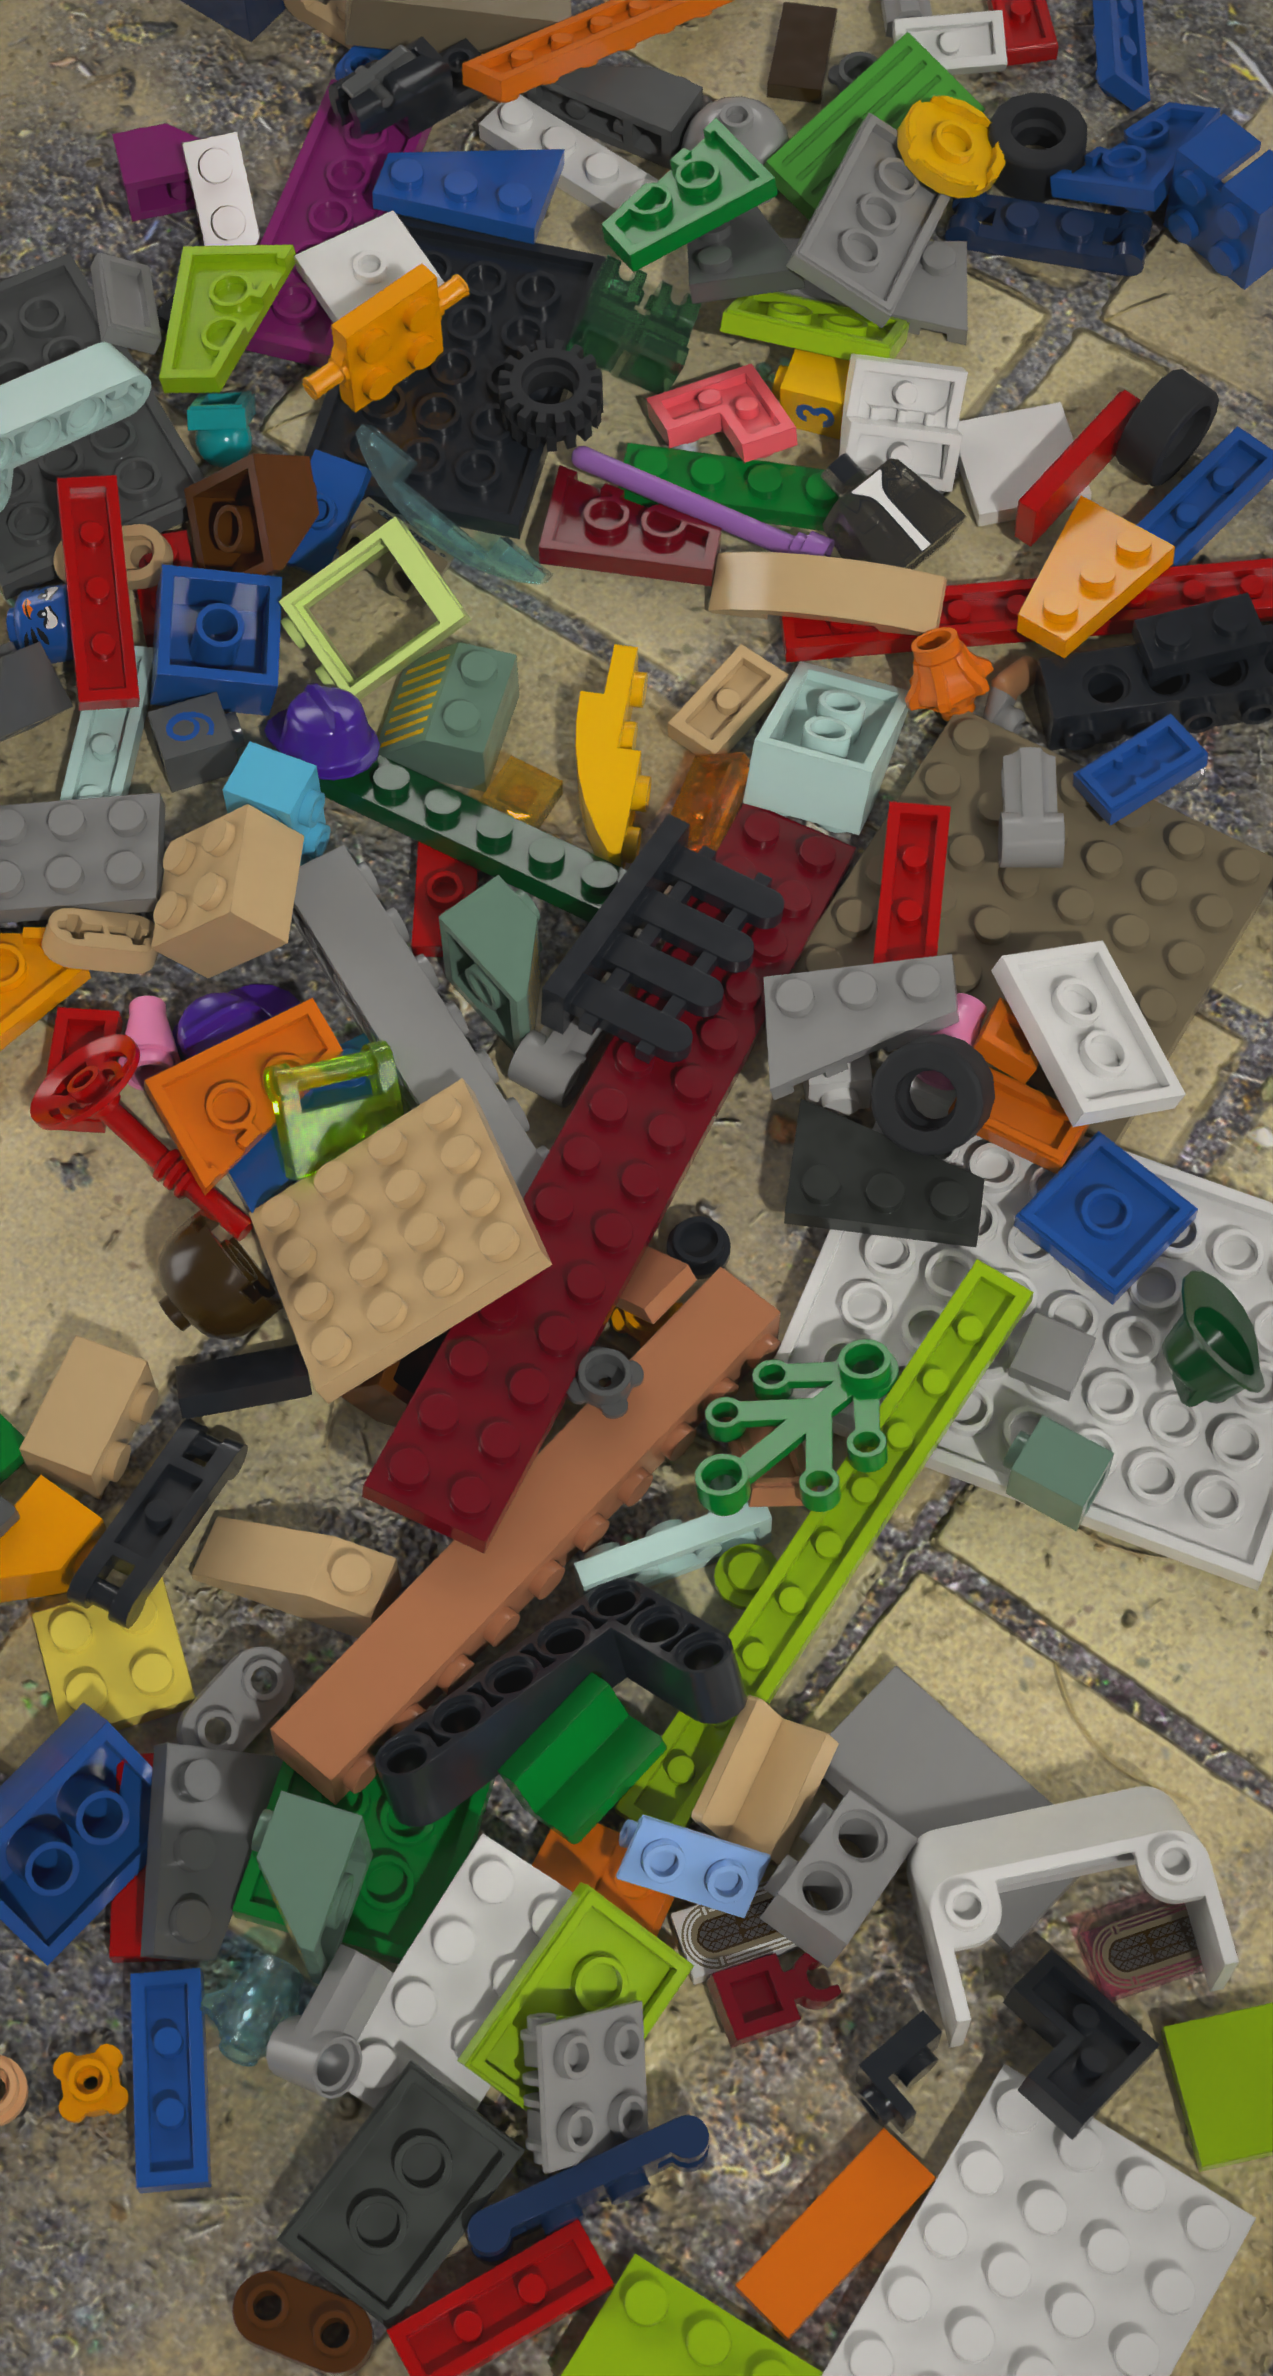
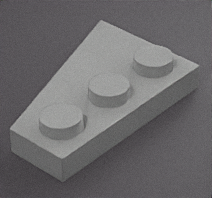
M952 954L764 977L769 1081L773 1100L795 1092L793 1086L825 1073L828 1078L849 1069L847 1063L879 1049L890 1052L920 1036L930 1035L958 1023L956 977Z

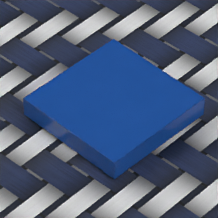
M1098 1131L1015 1216L1014 1226L1114 1305L1196 1219L1198 1208Z

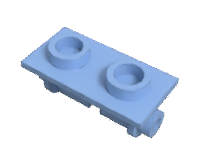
M642 1814L637 1822L627 1819L622 1826L619 1835V1846L627 1848V1851L617 1871L616 1878L745 1918L771 1856L761 1851Z

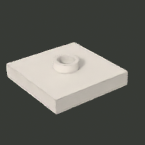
M394 210L294 255L296 270L333 323L421 263L437 276L438 287L444 283Z

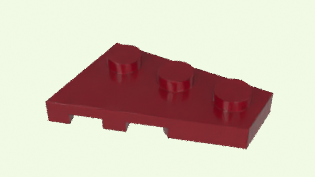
M559 465L539 544V564L712 586L718 553L721 547L722 528L661 504L647 508L625 499V490L607 483L601 489L578 481L577 471Z

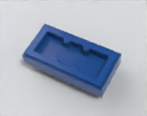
M317 449L314 450L310 463L313 480L317 488L319 515L286 564L289 567L311 575L317 574L340 557L339 550L336 547L357 511L372 476V472L367 467Z
M1170 713L1073 773V786L1111 826L1206 767L1208 752Z

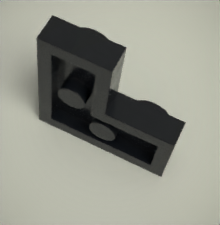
M1052 1949L1012 1987L1003 2001L1010 2010L1054 2048L1026 2077L1017 2091L1072 2140L1146 2064L1160 2045Z

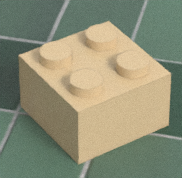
M246 804L170 841L163 857V868L165 870L160 899L155 906L153 914L155 928L151 949L209 979L287 944L304 835L255 807Z

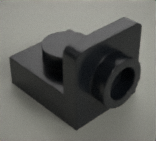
M924 2010L858 2065L855 2080L861 2086V2089L856 2092V2096L867 2113L882 2127L891 2122L901 2134L913 2126L917 2112L897 2089L895 2084L901 2081L906 2088L911 2087L924 2077L939 2061L933 2052L938 2048L942 2031Z

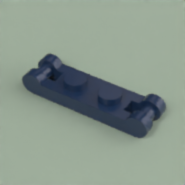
M984 192L977 197L953 198L952 209L956 214L949 218L945 239L946 241H967V250L1132 277L1140 274L1144 268L1146 250L1143 245L1150 238L1152 220L1143 212L1128 211L1119 216L991 195ZM979 221L988 222V223H993V224H992V226H991V225H984V224H980ZM1104 242L1116 243V245H1115V246H1112V245H1106V244H1103V243H1104Z
M684 2115L677 2117L478 2211L472 2216L467 2228L472 2253L478 2261L485 2265L501 2264L510 2256L514 2241L543 2228L545 2235L549 2236L577 2219L581 2222L585 2218L582 2209L606 2197H609L612 2205L628 2201L651 2187L648 2180L650 2176L672 2166L681 2172L697 2171L705 2164L708 2158L709 2132L707 2126L696 2116Z

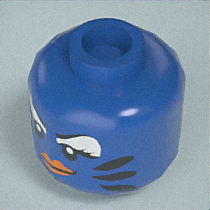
M66 584L21 592L15 601V607L9 608L6 618L8 636L10 641H13L16 649L20 650L40 642L51 664L74 660Z

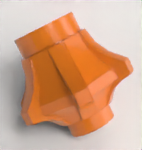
M936 628L918 636L911 644L914 655V674L909 680L911 687L905 697L907 708L911 711L917 709L933 710L940 713L941 718L945 721H949L953 714L959 715L968 711L973 713L976 708L974 703L976 697L985 695L990 690L988 681L985 678L994 671L992 663L988 659L976 656L969 651L963 641L959 639L957 631L953 628Z

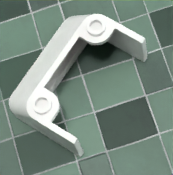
M1140 1786L934 1829L918 1838L909 1852L906 1867L907 1878L949 2048L964 2044L971 2022L955 1952L983 1945L994 1936L1002 1916L999 1893L1136 1865L1139 1879L1151 1896L1169 1904L1185 1903L1209 1991L1224 1989L1239 1960L1208 1852L1170 1796L1157 1788Z

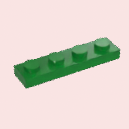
M627 443L624 463L761 522L846 534L849 517L837 523L830 522L839 521L850 514V510L840 501L851 508L853 495L850 493L854 490L855 481L847 480L843 484L831 470L759 460L744 463L741 458ZM618 486V488L625 490V499L645 507L660 504Z

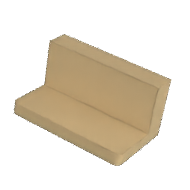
M748 1695L746 1705L738 1714L696 1802L691 1818L711 1836L770 1854L769 1864L779 1866L792 1847L839 1743L827 1732L782 1718L763 1699Z

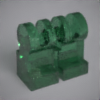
M607 254L597 271L583 308L577 317L566 345V351H570L573 345L577 344L583 347L584 357L591 353L596 359V366L611 373L625 350L627 352L618 377L657 395L667 392L685 366L689 348H687L702 303L692 304L691 294L687 292L680 305H675L670 298L673 285L662 280L654 294H651L643 307L646 310L645 314L638 313V310L634 308L635 305H640L644 297L643 286L647 273L639 269L632 273L629 281H625L619 275L621 260Z

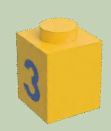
M795 349L789 366L780 365L778 367L772 393L777 400H780V405L792 420L796 429L840 440L849 360Z

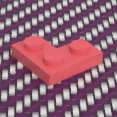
M752 363L646 398L648 417L669 449L682 444L693 443L700 438L720 431L724 432L744 463L758 458H765L776 452L798 445L796 426Z

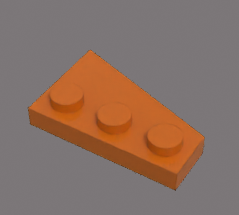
M311 998L144 1080V1090L203 1194L206 1195L342 1059L343 1049L316 1002Z

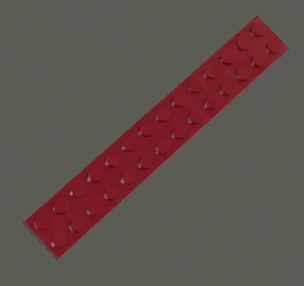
M743 803L717 850L716 862L751 879H754L758 872L772 878L771 889L779 892L784 899L782 921L771 929H760L746 923L741 930L754 943L753 962L747 970L739 973L727 972L716 966L710 976L720 981L724 989L723 1004L718 1013L710 1017H699L685 1011L679 1021L688 1025L693 1034L692 1049L686 1059L679 1062H667L654 1056L650 1063L647 1064L635 1058L636 1046L613 1036L523 1198L553 1265L450 1328L363 1484L362 1497L479 1552H486L568 1397L567 1392L574 1379L578 1376L582 1359L588 1354L591 1347H595L766 1025L764 977L792 974L817 923L830 905L853 861L856 847L770 810ZM691 896L687 906L722 923L729 915ZM668 942L665 943L661 952L692 967L699 958ZM641 988L635 999L659 1011H662L667 1004V1001Z

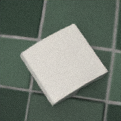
M851 353L843 406L839 457L846 453L861 470L848 480L865 482L881 468L887 478H900L897 469L891 462L892 460L902 478L888 480V485L920 488V485L915 481L917 479L922 489L952 492L963 437L957 430L968 372L964 368ZM884 475V480H883L884 484H886L885 475Z

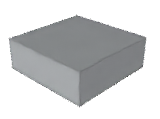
M1035 1312L1010 1365L1008 1376L1069 1401L1094 1348L1096 1337Z

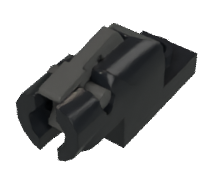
M421 36L406 46L399 45L380 60H373L365 64V66H359L355 72L331 84L328 91L333 111L342 127L354 120V127L351 128V133L355 139L365 135L376 134L395 123L411 139L485 95L463 85L462 63L482 54L466 38L438 53Z

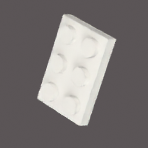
M1103 940L1001 956L991 970L1073 1127L1174 1109L1186 1095Z

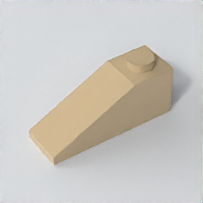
M217 1516L191 1574L193 1580L359 1638L397 1599L402 1587L397 1558L331 1535Z

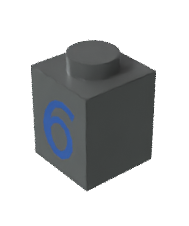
M217 692L147 712L155 746L171 793L231 775L238 763L236 749L244 747L246 744L236 712L224 713Z

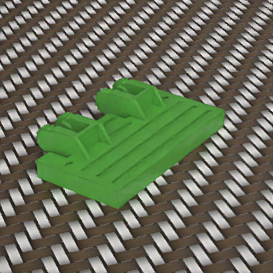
M907 32L765 162L764 167L775 177L777 189L810 221L859 126L868 113L873 114L898 130L914 103L920 100L921 103L930 102L933 96L945 95L963 100L982 112L986 109Z

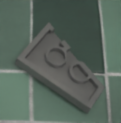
M757 206L687 243L689 288L692 304L805 288L804 278L786 267L792 253Z

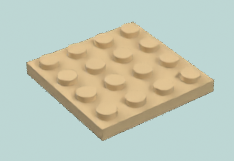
M463 1078L255 1208L253 1213L249 1212L315 1391L328 1404L553 1265L475 1092Z

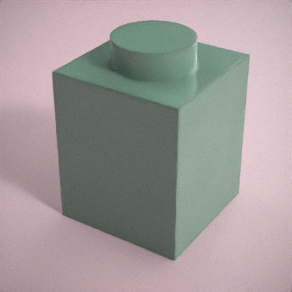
M1042 1415L1032 1434L1029 1435L1021 1430L1007 1452L1003 1466L1011 1471L1006 1494L1077 1532L1108 1478L1114 1452Z

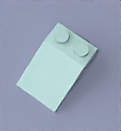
M800 661L754 740L743 803L770 810L784 817L791 816L816 823L829 832H849L859 835L873 809L909 708H907L905 697L909 690Z

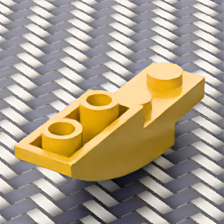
M614 644L604 694L580 691L576 716V767L580 809L586 834L594 855L625 869L626 863H633L639 855L641 828L633 826L636 811L647 812L651 793L652 778L651 776L642 775L641 751L635 750L638 723L630 721L633 707H644L648 673L638 671V647Z

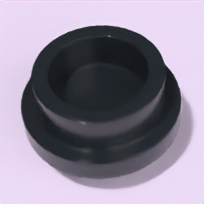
M695 1216L685 1219L673 1228L667 1239V1255L688 1264L696 1279L710 1278L720 1267L724 1268L730 1258L731 1243L727 1232L720 1224L707 1217Z

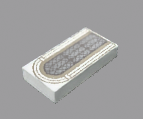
M768 1881L759 1884L745 1918L699 1904L670 1914V1920L683 1957L694 1965L689 1973L693 1985L707 1981L713 1973L774 1953L780 1956L801 1949L760 1919L774 1896L763 1889ZM803 1890L806 1901L816 1908L810 1891Z

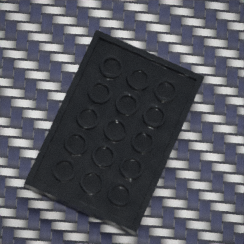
M397 215L444 283L451 279L453 275L458 274L467 283L470 295L445 310L442 316L441 328L444 352L438 355L430 366L415 371L396 384L384 398L376 401L373 400L355 413L341 399L339 384L329 390L324 398L304 456H309L311 461L314 450L317 449L369 468L372 476L362 501L370 497L391 513L520 540L548 455L547 444L540 441L537 450L528 448L527 436L520 442H517L512 438L511 428L505 429L502 423V415H500L499 373L500 370H505L504 362L509 355L518 360L517 349L525 344L531 352L536 351L535 341L545 339L546 348H554L555 339L565 340L566 351H570L574 344L583 347L608 272L607 256L536 242L535 244ZM545 387L536 390L529 397L539 403L557 404L566 400L568 390L560 387Z

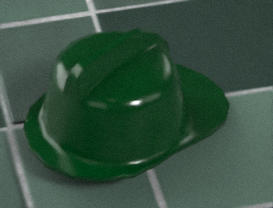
M1192 1270L1183 1278L1182 1282L1183 1314L1162 1345L1163 1355L1172 1370L1173 1382L1181 1403L1188 1407L1196 1406L1205 1400L1217 1404L1226 1401L1244 1389L1260 1393L1265 1384L1260 1370L1257 1339L1253 1325L1244 1307L1234 1294L1217 1278L1204 1271Z

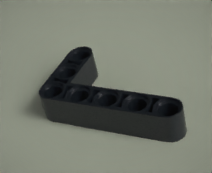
M616 1578L594 1587L379 1748L375 1756V1765L394 1817L399 1823L409 1827L429 1825L444 1817L498 1776L497 1770L591 1672L609 1683L611 1688H614L624 1679L628 1678L698 1722L716 1724L728 1721L742 1711L748 1699L731 1639L722 1631L636 1580Z

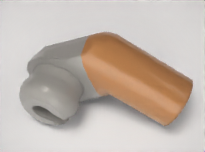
M1020 657L992 679L983 714L984 719L1017 735L1022 730L1023 725L1021 723L1026 720L1024 711L1015 708L1014 705L1018 696L1035 684L1038 662L1033 657Z

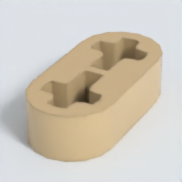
M61 908L54 911L49 917L41 945L45 955L51 961L61 966L125 974H143L150 971L155 965L159 954L151 949L155 924L149 919L128 913L79 908Z

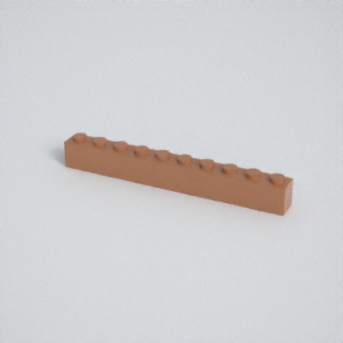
M720 1267L629 1360L636 1361L641 1365L644 1379L640 1386L632 1389L627 1398L628 1411L620 1418L609 1419L603 1415L601 1409L587 1403L537 1454L486 1552H479L454 1540L270 1728L275 1754L334 1805L349 1791H352L354 1794L362 1791L378 1773L375 1765V1756L379 1748L427 1712V1709L443 1692L450 1695L461 1687L472 1674L475 1667L473 1661L489 1644L493 1647H498L513 1633L520 1621L519 1613L534 1597L542 1600L557 1587L565 1573L563 1566L579 1550L587 1553L600 1542L608 1530L610 1524L608 1519L623 1504L631 1507L643 1497L653 1481L652 1473L667 1458L673 1462L685 1453L696 1436L695 1428L705 1419V1409L708 1404L721 1397L735 1398L739 1390L738 1383L750 1370H754L759 1363L775 1357L781 1345V1341L778 1340L781 1312L724 1268ZM609 1380L604 1387L610 1386L611 1381Z

